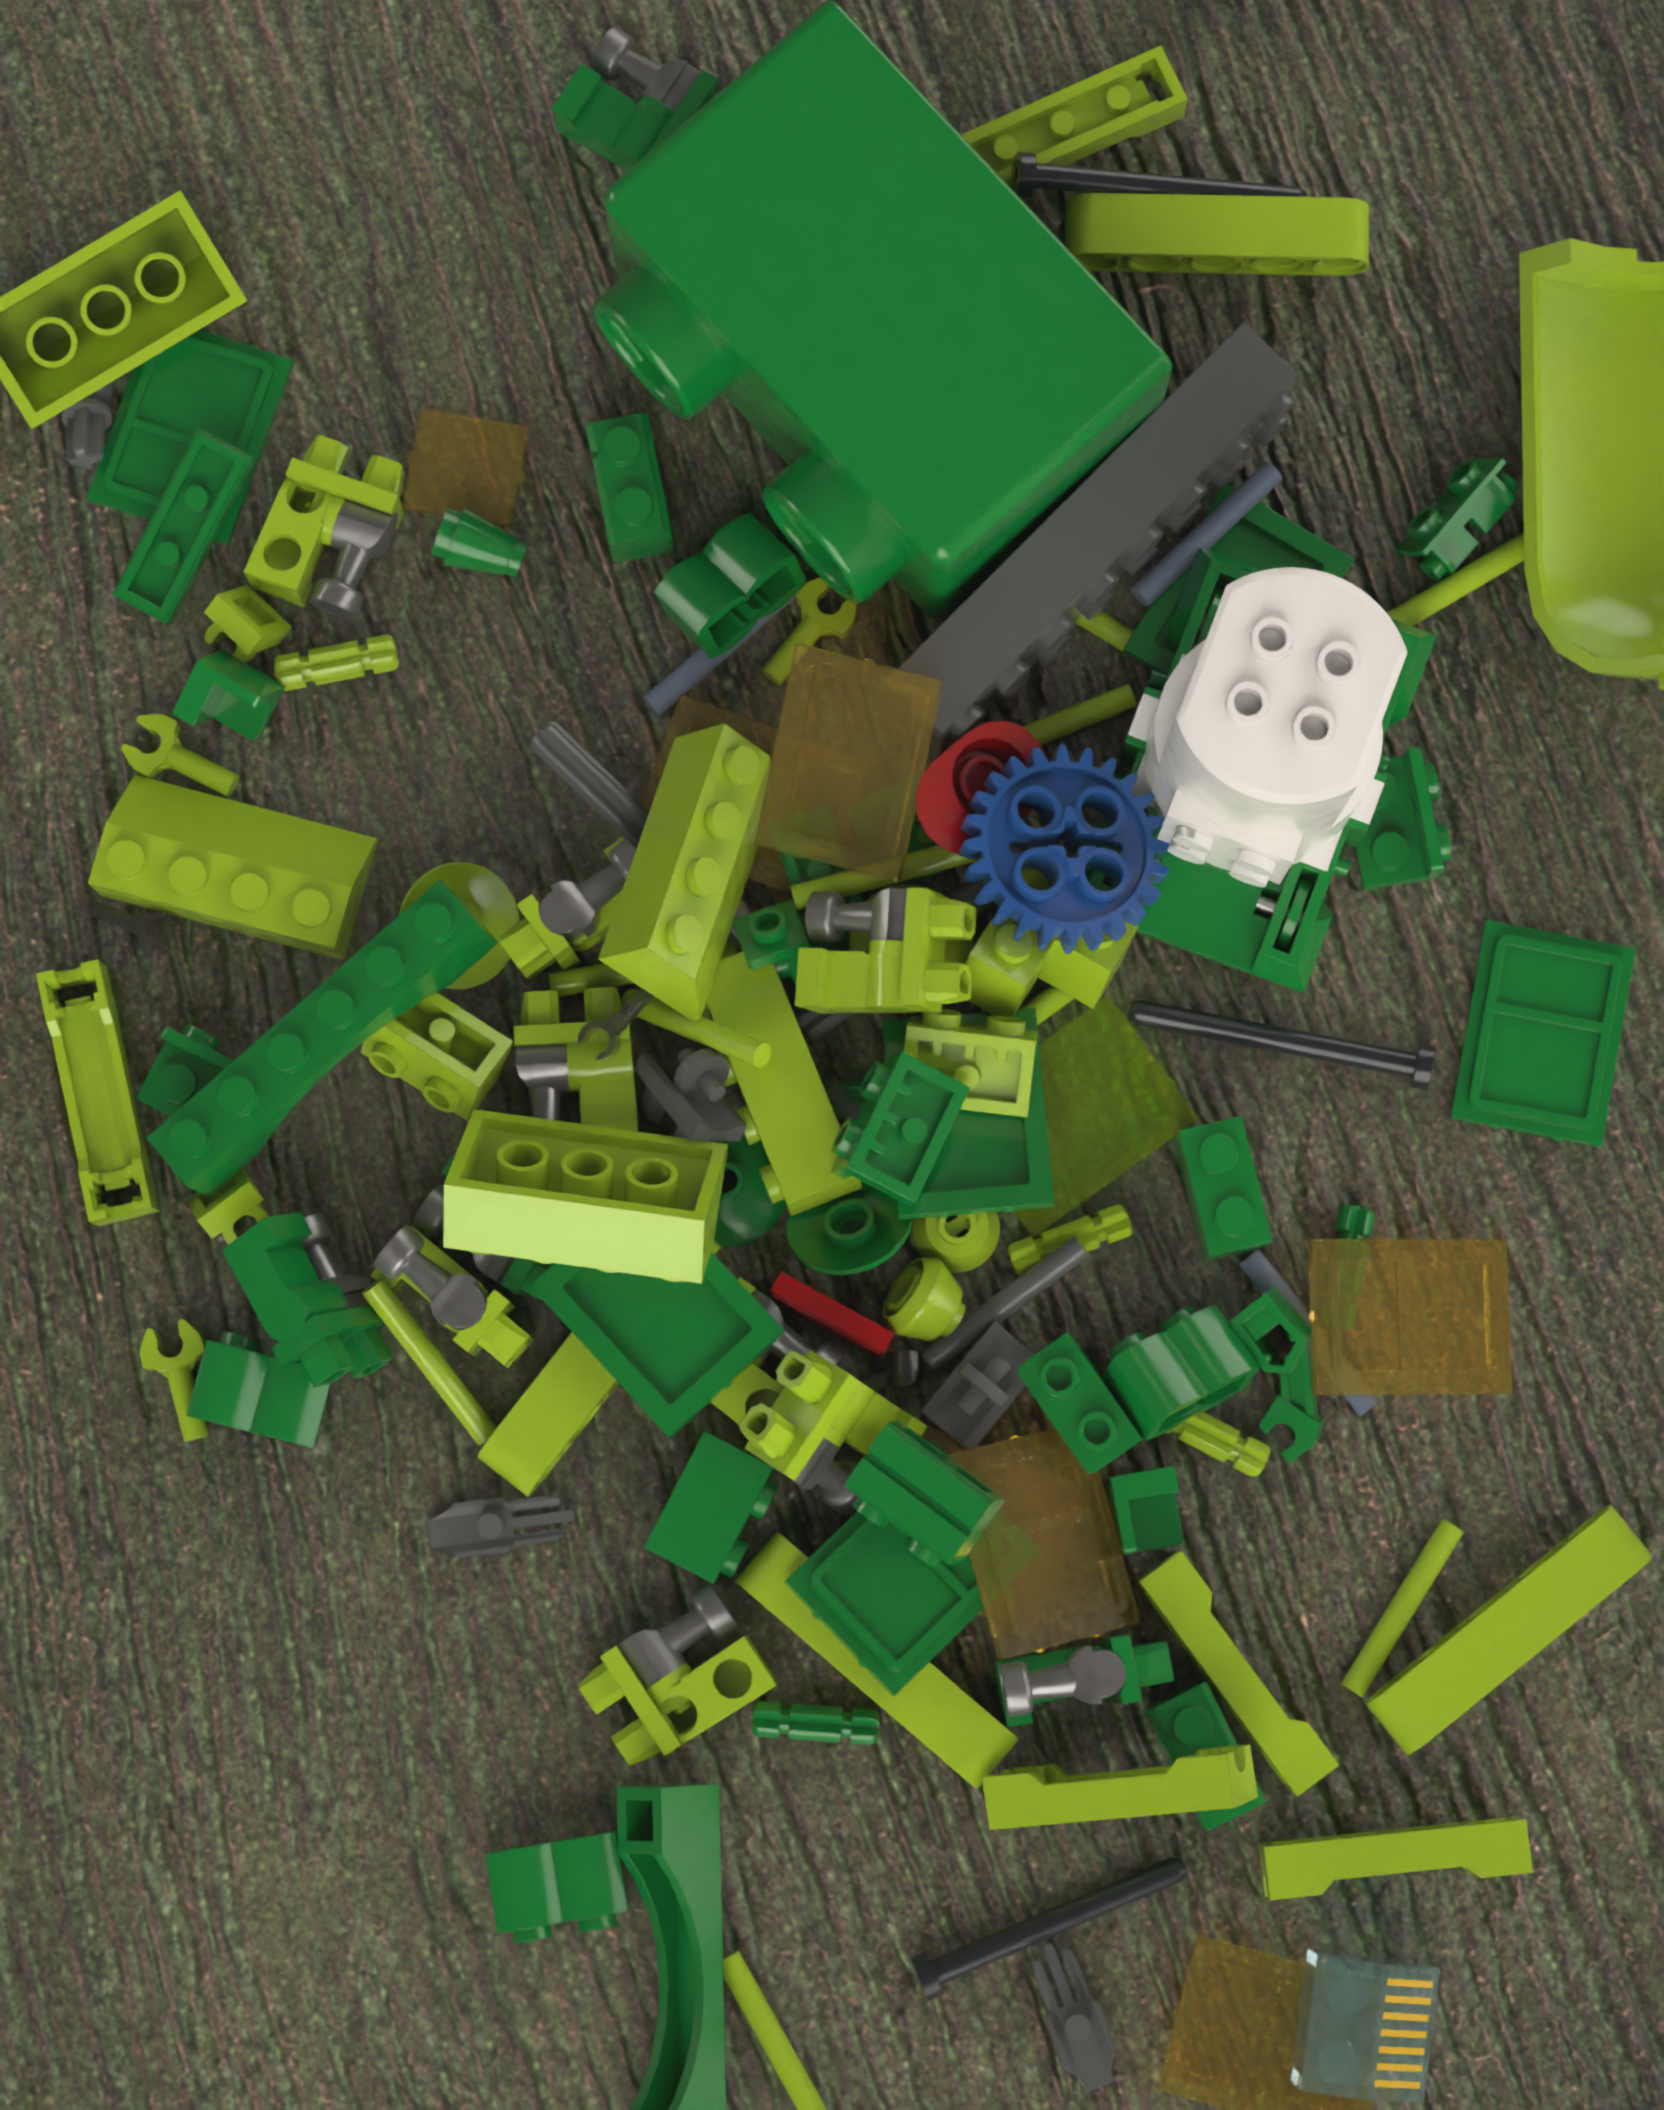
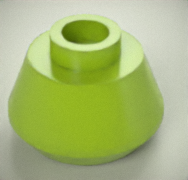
M997 1212L956 1215L957 1217L950 1223L946 1222L948 1217L914 1219L912 1228L913 1238L923 1258H939L951 1273L967 1272L986 1262L994 1252L1000 1236V1223ZM962 1231H968V1233L965 1236L959 1238L957 1237V1235L960 1234Z
M924 1257L913 1260L896 1278L884 1301L882 1314L887 1329L895 1333V1335L925 1341H932L939 1335L943 1337L949 1336L957 1328L965 1313V1304L961 1302L963 1290L939 1258Z

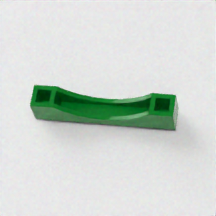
M442 880L437 881L147 1137V1140L185 1186L208 1197L212 1196L259 1154L271 1134L291 1109L338 1062L394 1018L425 998L454 983L496 946L499 941L457 893Z
M666 1783L617 1787L618 1855L634 1878L647 1909L656 1945L659 1975L658 2019L651 2057L639 2093L630 2110H726L719 1784Z

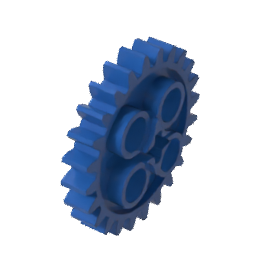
M1059 744L1052 756L1051 762L1047 761L1039 747L1033 748L1027 757V768L1015 756L1009 758L1003 768L1005 777L994 771L989 774L984 783L988 793L977 791L969 804L977 814L967 815L961 825V830L974 838L963 842L959 849V855L977 860V862L968 867L963 875L964 881H983L984 887L974 902L976 905L995 901L999 908L995 912L991 923L995 926L1011 917L1016 921L1013 939L1019 941L1029 929L1036 931L1038 950L1041 951L1046 948L1053 936L1060 938L1065 954H1070L1078 943L1079 936H1082L1091 951L1097 950L1103 942V931L1117 942L1127 931L1125 921L1137 926L1147 915L1142 905L1152 906L1161 894L1152 883H1161L1169 872L1168 867L1155 860L1165 856L1170 843L1153 838V835L1161 829L1165 817H1147L1144 812L1155 798L1153 793L1135 797L1130 790L1138 776L1132 773L1118 781L1113 777L1116 759L1112 757L1100 769L1093 767V756L1090 748H1086L1077 762L1070 761L1065 744ZM1024 807L1034 809L1043 818L1045 827L1033 828L1028 826L1019 817L1017 809ZM1091 808L1100 812L1106 819L1108 828L1099 829L1089 825L1083 818L1081 809ZM1057 840L1063 841L1064 847L1054 844ZM1012 844L1013 846L1019 849H1024L1026 851L1023 853H1014L1009 849V845ZM1105 845H1116L1120 848V853L1102 847ZM1066 851L1076 852L1073 858L1066 857ZM1093 869L1105 874L1110 880L1111 890L1102 891L1091 886L1086 879L1085 870ZM1021 870H1037L1043 874L1049 888L1042 891L1031 888L1023 880Z

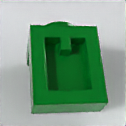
M790 899L736 918L733 921V925L748 967L754 970L773 963L780 981L792 977L796 988L798 949L810 948L793 900Z

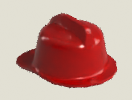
M1008 721L985 722L959 738L931 762L919 779L915 794L916 811L926 835L940 848L959 855V849L963 842L974 838L962 831L961 825L967 815L977 814L969 806L976 792L988 793L984 783L992 771L1005 777L1003 768L1009 758L1013 756L1019 759L1027 768V757L1033 748L1039 747L1044 753L1039 740L1024 727ZM1026 807L1018 808L1021 820L1030 814L1033 809Z

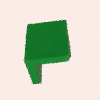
M220 649L197 660L172 714L192 726L213 717L249 740H256L262 736L285 687L223 649Z
M1175 1466L1106 1479L1120 1556L1177 1546L1183 1543L1184 1537L1175 1493L1179 1492Z

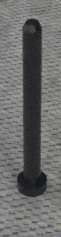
M1170 1857L932 1960H929L926 1951L910 1959L925 1996L930 2001L943 1995L940 1987L941 1984L1177 1884L1185 1878L1187 1871L1181 1858Z

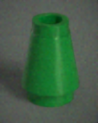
M447 507L430 555L444 559L443 566L497 575L505 574L516 578L528 543L516 539V536L466 507H463L462 512Z

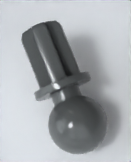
M113 382L62 411V421L67 426L65 455L71 465H81L85 470L93 469L96 467V463L103 458L105 430L112 423V411L108 405L114 394Z

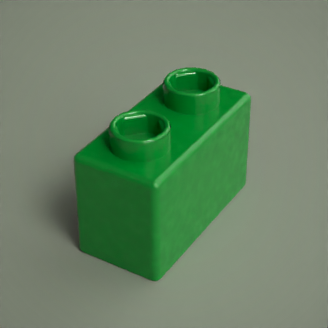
M828 0L819 6L614 182L605 193L604 206L618 281L594 301L592 313L597 325L609 344L637 379L660 403L675 415L686 420L694 418L718 396L723 394L789 465L764 487L762 498L766 509L778 528L806 563L832 589L854 604L866 602L893 578L928 616L943 618L949 615L970 597L1164 402L1172 371V363L1167 354L854 20L834 1Z

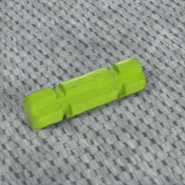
M387 634L367 638V644L359 645L358 641L355 640L309 649L307 656L301 657L298 651L278 655L274 659L276 680L285 687L284 691L307 688L306 682L314 681L317 686L365 676V670L372 669L374 674L394 671L399 666L396 643L393 637Z
M1116 1204L1097 1211V1217L1090 1218L1089 1215L1040 1232V1238L1033 1240L1032 1236L1011 1243L1008 1246V1255L1015 1272L1018 1275L1024 1274L1074 1235L1088 1252L1100 1248V1242L1105 1240L1108 1244L1129 1237L1133 1232L1127 1211L1123 1205Z
M1204 1412L1195 1414L1182 1424L1166 1432L1167 1434L1171 1433V1431L1178 1433L1177 1439L1221 1462H1225L1226 1459L1234 1462L1233 1468L1250 1477H1256L1262 1472L1270 1456L1271 1449L1268 1445L1251 1436H1247L1246 1439L1240 1437L1239 1430Z

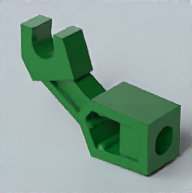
M1273 1286L1232 1318L1229 1323L1262 1370L1268 1373H1279L1281 1392L1273 1401L1259 1427L1265 1435L1277 1424H1287L1294 1430V1443L1285 1447L1280 1452L1287 1463L1290 1464L1319 1440L1325 1418L1318 1414L1310 1344L1315 1331L1282 1293ZM1279 1323L1288 1332L1290 1341L1295 1342L1292 1350L1285 1357H1279L1278 1348L1272 1347L1264 1336Z

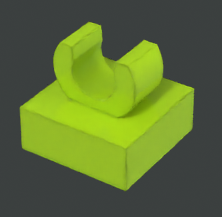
M249 585L217 594L204 611L214 622L206 631L205 641L212 645L223 641L228 635L236 643V651L233 656L244 663L251 661L257 652L278 646L292 628Z
M243 1168L212 1196L208 1197L200 1192H196L186 1200L196 1220L207 1234L213 1239L221 1233L228 1245L239 1237L233 1226L242 1216H253L257 1222L264 1217H268L261 1205V1202L264 1200Z

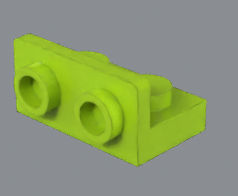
M941 1009V1013H923L922 1017H910L906 1028L904 1052L970 1087L960 1110L1028 1117L1038 1031L1025 1029V1020L1010 1016H988L987 1024L961 1022L962 1014L948 1009Z

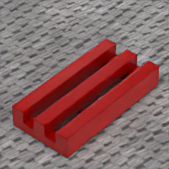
M782 1271L770 1290L773 1301L877 1358L880 1356L884 1357L894 1338L895 1333Z

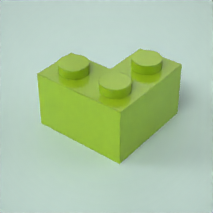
M1024 869L1021 872L1023 880L1031 888L1040 891L1049 888L1047 880L1037 870ZM1009 917L1004 922L995 926L990 921L966 961V965L970 966L972 973L971 998L968 1001L993 1015L1014 1017L1034 983L1039 978L1094 1009L1121 965L1139 925L1134 926L1125 921L1127 931L1117 942L1103 931V942L1094 951H1091L1082 936H1079L1078 943L1070 954H1065L1059 937L1053 936L1046 948L1041 951L1038 950L1036 931L1029 929L1019 941L1013 939L1016 925L1015 920Z

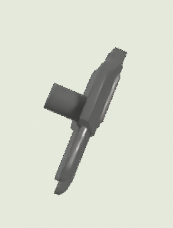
M555 1496L507 1501L503 1497L453 1503L443 1514L427 1519L430 1549L447 1550L460 1558L508 1552L513 1546L553 1541L563 1537L565 1534L563 1529L515 1535L516 1528L569 1522L574 1520L575 1514L571 1510L513 1517L512 1511L560 1505L561 1500Z
M1046 1943L1043 1946V1951L1063 2005L1057 2006L1041 1961H1035L1033 1969L1049 2014L1046 2023L1063 2069L1078 2078L1086 2092L1114 2082L1112 2061L1116 2048L1099 2002L1092 1999L1077 1958L1071 1950L1066 1949L1063 1954L1080 1999L1074 2000L1055 1947L1052 1943Z

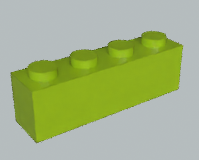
M743 951L720 960L702 1017L768 1043L771 1047L770 1060L761 1068L752 1066L724 1053H721V1055L729 1063L730 1070L724 1083L725 1087L737 1083L746 1104L735 1109V1111L747 1125L744 1132L747 1143L752 1145L760 1141L769 1164L758 1169L772 1204L784 1200L790 1216H794L862 1189L861 1180L853 1176L842 1179L831 1173L838 1158L837 1155L831 1153V1149L841 1128L774 964L752 970L748 967Z

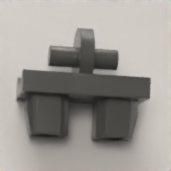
M686 1048L680 1052L678 1058L665 1062L655 1060L651 1054L640 1055L634 1070L647 1087L638 1103V1108L647 1120L657 1125L677 1124L678 1126L673 1137L688 1138L689 1141L718 1143V1141L741 1140L747 1125L724 1097L726 1089L723 1084L727 1080L730 1070L729 1063L719 1051L711 1048L695 1051L693 1048Z
M994 1321L924 1406L921 1413L971 1453L1026 1386L1017 1374V1368L1035 1354Z

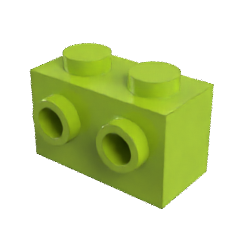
M436 992L406 1010L363 1042L361 1053L367 1056L371 1064L382 1074L391 1078H401L421 1091L425 1099L438 1110L446 1113L454 1112L468 1121L473 1109L478 1108L502 1075L513 1041Z

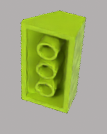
M181 190L0 297V380L31 430L247 302L246 297Z
M725 723L675 737L598 960L691 1021L701 1020L774 801L770 755Z
M134 775L105 823L88 884L102 897L344 960L378 839Z
M473 1109L444 1182L443 1247L465 1250L478 1255H501L529 1259L542 1264L557 1263L593 1268L606 1273L621 1272L662 1278L670 1282L685 1281L702 1284L714 1243L728 1144L710 1141H689L688 1138Z

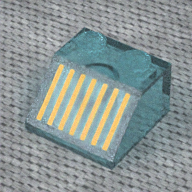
M1308 1948L1291 2082L1301 2091L1369 2101L1424 2102L1440 1968Z

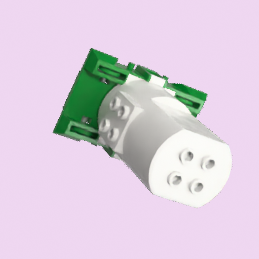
M1199 547L1169 626L1175 652L1169 673L1153 669L1148 685L1159 688L1162 691L1146 686L1119 759L1132 764L1133 767L1130 774L1135 773L1138 776L1130 792L1135 797L1153 793L1155 797L1144 811L1146 816L1165 817L1161 829L1153 835V838L1170 843L1165 856L1155 860L1169 868L1167 876L1161 883H1152L1161 894L1152 906L1142 905L1147 915L1138 924L1139 927L1136 933L1303 994L1333 916L1331 910L1323 902L1333 873L1346 877L1352 861L1339 857L1343 845L1346 844L1355 848L1364 837L1387 779V775L1377 772V770L1386 771L1391 756L1381 753L1385 732L1389 727L1407 716L1437 635L1390 618L1384 609L1367 593L1335 575L1298 567L1259 570ZM1215 590L1216 594L1214 596L1208 615L1206 616V609L1208 607L1213 591ZM1198 630H1201L1196 647L1192 649ZM1113 774V777L1118 781L1124 778L1122 775ZM1107 822L1094 824L1093 826L1099 829L1108 828ZM1105 845L1102 847L1120 853V848L1116 845ZM1085 870L1086 879L1091 886L1097 890H1111L1112 887L1109 879L1103 885L1105 874L1098 870Z

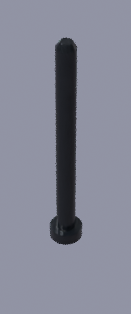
M1029 152L1016 153L1011 172V189L1019 197H1031L1034 188L1081 193L1307 197L1306 192L1296 186L1037 163L1035 153Z
M1140 999L1130 1003L1128 1019L1135 1025L1410 1077V1087L1427 1090L1435 1056V1047L1418 1044L1415 1053Z

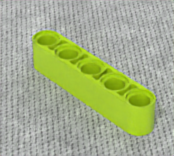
M1083 193L1071 196L1065 201L1064 245L1088 271L1348 276L1359 274L1369 268V204L1363 200L1345 197Z
M714 1241L711 1252L717 1257L722 1250V1246ZM571 1332L486 1441L477 1458L529 1497L552 1471L619 1383Z
M1611 1504L1606 1506L1384 1684L1365 1704L1406 1755L1414 1753L1635 1575L1652 1559L1653 1555Z
M776 1531L735 1581L978 1790L983 1784L982 1777L990 1775L1019 1739L930 1662L893 1697L865 1667H861L858 1664V1660L819 1619L813 1617L812 1611L784 1583L808 1557Z

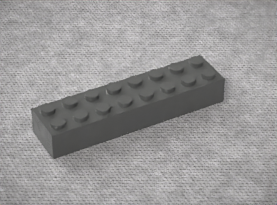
M1242 323L886 680L885 709L932 754L938 757L968 731L982 725L980 721L995 703L1001 709L1007 707L1026 687L1028 681L1024 677L1039 659L1045 665H1048L1068 645L1072 639L1068 633L1082 614L1089 621L1099 615L1114 598L1115 593L1112 589L1126 571L1132 577L1137 576L1157 555L1159 549L1155 545L1160 541L1164 533L1169 528L1176 534L1182 531L1201 510L1202 505L1199 501L1208 489L1214 484L1219 490H1222L1236 477L1246 464L1242 458L1249 451L1252 444L1257 440L1264 447L1283 429L1289 421L1286 414L1296 402L1291 394L1299 374L1248 326Z

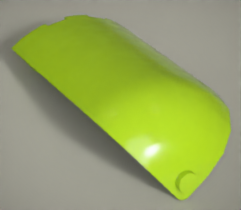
M1569 238L1519 252L1524 571L1532 613L1555 651L1587 671L1611 677L1658 680L1659 689L1664 691V261H1637V249L1606 247Z

